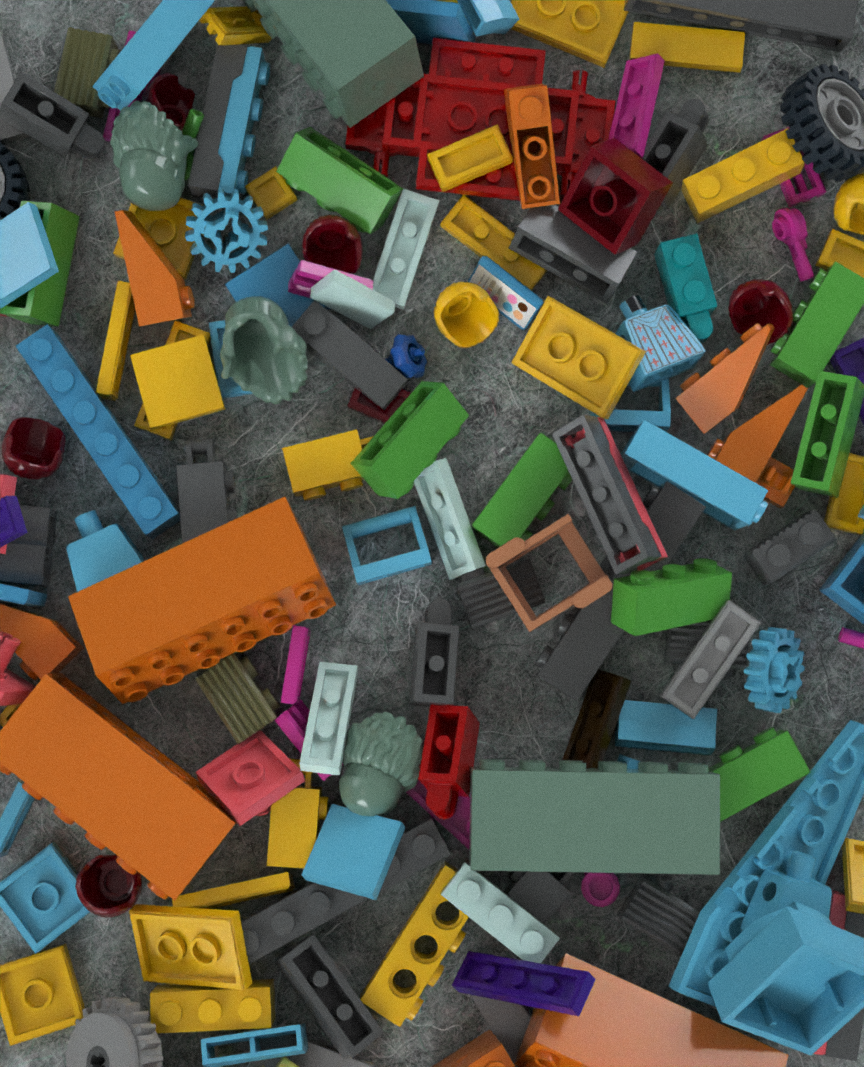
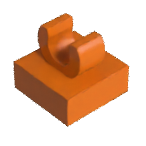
M770 457L756 483L768 490L764 500L781 509L785 506L795 488L791 484L794 469L773 457Z

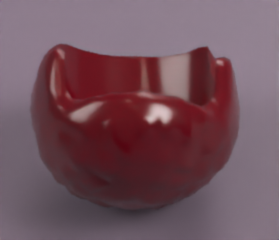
M165 73L153 79L142 94L140 102L147 101L151 105H155L158 111L166 113V119L172 120L174 125L182 131L190 109H193L195 93L192 89L183 87L178 81V76Z
M337 215L320 216L310 223L303 235L302 253L305 261L350 274H355L360 268L363 246L361 236L353 224Z
M752 279L740 284L733 290L728 301V310L732 325L737 333L743 335L757 323L762 328L771 323L775 329L767 344L769 345L782 338L788 332L793 320L792 304L786 292L777 283L770 280Z
M19 417L11 422L3 438L2 459L6 467L16 476L29 480L47 478L52 476L61 466L65 452L66 436L60 428L47 421Z
M116 854L96 856L85 865L76 878L75 887L79 900L88 911L100 917L112 918L124 914L135 905L142 890L141 874L137 871L133 875L124 870L116 862L118 858Z

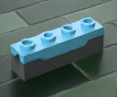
M217 44L203 109L204 118L199 129L198 146L195 148L188 187L193 197L203 198V194L207 192L212 199L218 198V188L223 189L226 197H231L234 189H238L239 193L245 194L246 192L244 186L248 184L249 176L248 171L244 170L246 158L253 157L256 143V135L251 134L254 121L259 122L261 119L263 99L259 98L261 85L267 86L270 75V63L266 62L262 48L248 47L243 44Z

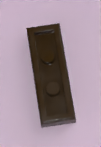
M600 669L597 670L590 681L562 760L583 761V763H586V768H598V761H603L631 680Z

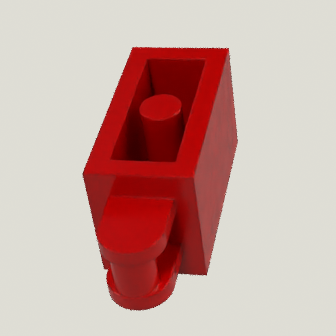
M430 704L418 780L427 789L426 804L428 808L439 819L443 820L449 819L455 814L458 796L469 797L471 766H474L480 722L468 706Z

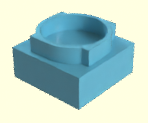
M794 901L790 906L764 915L745 928L725 948L729 963L708 982L721 1022L812 1055L864 1008V938L832 925L831 921L824 914Z

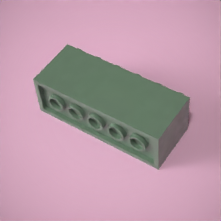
M242 0L251 13L258 10L262 16L260 22L267 34L272 39L278 36L283 43L281 49L293 66L297 63L300 64L304 69L302 76L313 92L320 90L326 97L323 102L330 114L336 120L341 117L349 128L424 77L415 35L386 0Z
M479 759V766H471L469 863L473 871L720 875V774L710 772L709 765L679 762L678 770H668V764H662V762H638V769H627V763L620 761H598V768H586V763H583V761L559 760V768H545L546 762H543V760H519V767H505V761L502 759Z

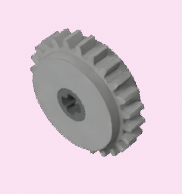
M128 997L102 998V1000L93 1001L92 1008H84L82 1010L83 1019H76V1027L69 1036L66 1067H162L161 1039L158 1038L155 1023L152 1024L148 1020L149 1012L140 1011L139 1002H130Z

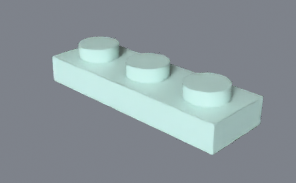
M404 188L373 278V290L395 302V307L403 310L439 205V200Z
M447 458L436 460L420 473L414 480L449 580L461 577V575L483 568L486 565Z
M319 661L299 763L300 771L340 775L358 677V666Z
M467 862L462 864L441 892L445 899L524 961L541 963L560 939L555 932L481 873L471 870Z

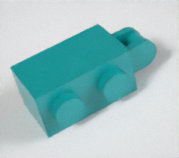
M696 233L660 242L654 257L668 305L675 310L679 318L683 320L695 337L703 344L713 332L710 316L717 308V302L698 234Z

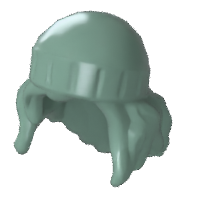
M134 101L130 107H123L119 116L114 120V128L111 131L112 136L110 139L114 153L113 163L119 168L123 194L133 205L148 211H164L174 207L180 200L185 187L186 158L189 152L197 148L198 141L196 138L183 135L182 131L174 125L172 120L166 119V113L158 111L155 105H151L147 101L142 103Z
M251 296L240 299L232 304L225 315V332L223 334V345L220 350V359L223 365L222 378L228 379L232 377L234 382L241 386L243 391H251L257 398H261L263 402L274 405L281 403L283 399L290 401L293 397L292 393H298L300 387L306 385L308 377L306 374L308 369L307 345L303 338L296 333L295 329L289 325L284 311L276 302L263 296Z
M390 712L374 713L371 717L365 718L361 723H353L351 728H349L342 760L344 771L339 780V792L342 802L350 811L361 816L378 815L383 817L397 807L403 792H407L416 786L423 745L415 726L412 724L406 725L405 717H394Z

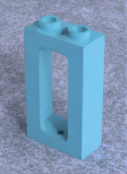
M162 0L92 86L98 91L99 98L109 107L118 108L120 111L123 107L129 106L215 0Z
M643 420L633 432L621 453L629 471L659 488L668 481L706 506L703 513L734 531L745 526L749 527L752 522L757 523L767 508L768 503L763 500L768 492L767 489L646 420Z

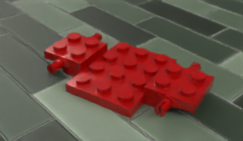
M433 38L429 74H424V77L351 128L347 126L346 149L367 151L375 155L373 169L380 173V164H382L381 174L387 178L390 157L397 155L419 157L416 189L442 192L427 159V154L498 124L513 157L504 89L542 84L546 50ZM580 70L572 72L571 90L548 88L556 171L558 175L562 176L559 194L561 198H564L567 192V185L569 184L570 187L590 147L609 139L616 100L598 99L586 94L588 72L582 70L580 85L578 84ZM514 160L511 164L447 190L444 193L520 201Z

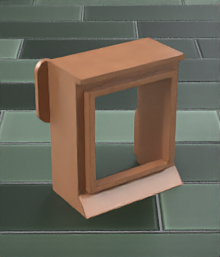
M569 514L524 541L519 537L513 538L486 556V564L529 632H532L573 605L577 608L588 606L612 589L611 580L603 572L572 523ZM559 534L590 584L536 616L506 567Z

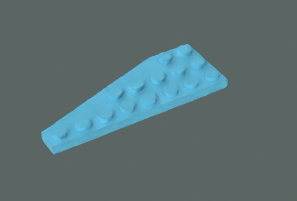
M852 720L847 723L811 769V773L804 778L700 911L668 987L678 993L716 1007L708 982L729 963L725 948L743 931L740 929L762 873L767 869L787 873L793 851L815 857L816 862L811 878L824 885L826 884L864 794L863 724Z

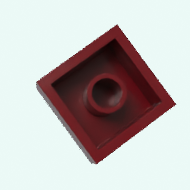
M612 138L590 147L557 210L616 255L638 245L673 182L616 138Z

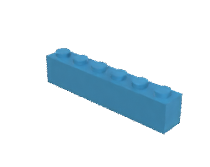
M47 324L17 344L16 348L144 534L154 539L180 521V510L104 400L96 393L95 387L60 336Z

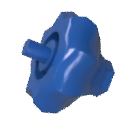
M398 334L394 338L390 355L385 359L405 378H421L425 374V366L428 363L424 355L425 349L417 342L414 335Z

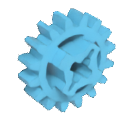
M218 188V198L212 199L206 192L203 194V206L197 203L192 204V211L196 217H186V225L193 229L185 232L186 241H195L190 247V252L192 255L202 253L201 265L205 266L210 261L215 262V272H220L223 265H228L230 272L235 273L237 263L241 262L247 269L250 267L248 258L250 255L258 259L261 257V251L257 245H267V236L260 232L268 230L267 221L258 220L263 216L262 207L251 208L253 197L249 195L243 201L240 200L238 189L233 190L231 197H226L223 189ZM224 208L221 212L217 213L214 216L209 215L216 209ZM239 211L249 219L252 228H249L248 224L241 222ZM231 218L233 231L228 233L222 244L221 230L225 229ZM201 234H204V237L210 238L215 245L214 250L205 243ZM239 246L243 247L241 250L237 252L230 253L232 250L238 248Z
M768 627V630L759 631L760 640H752L753 649L746 655L750 664L749 667L744 669V674L748 675L744 688L751 690L748 700L755 703V709L781 713L782 709L790 708V699L796 700L797 698L796 692L803 683L800 679V673L805 670V666L801 665L804 651L798 650L801 640L800 638H794L795 632L792 630Z

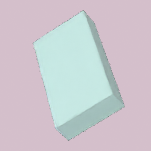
M335 269L311 287V299L369 329H372L395 312L394 301Z

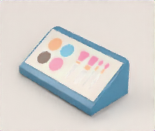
M484 255L479 260L468 282L475 283L487 291L499 313L521 330L528 328L544 303L543 299Z

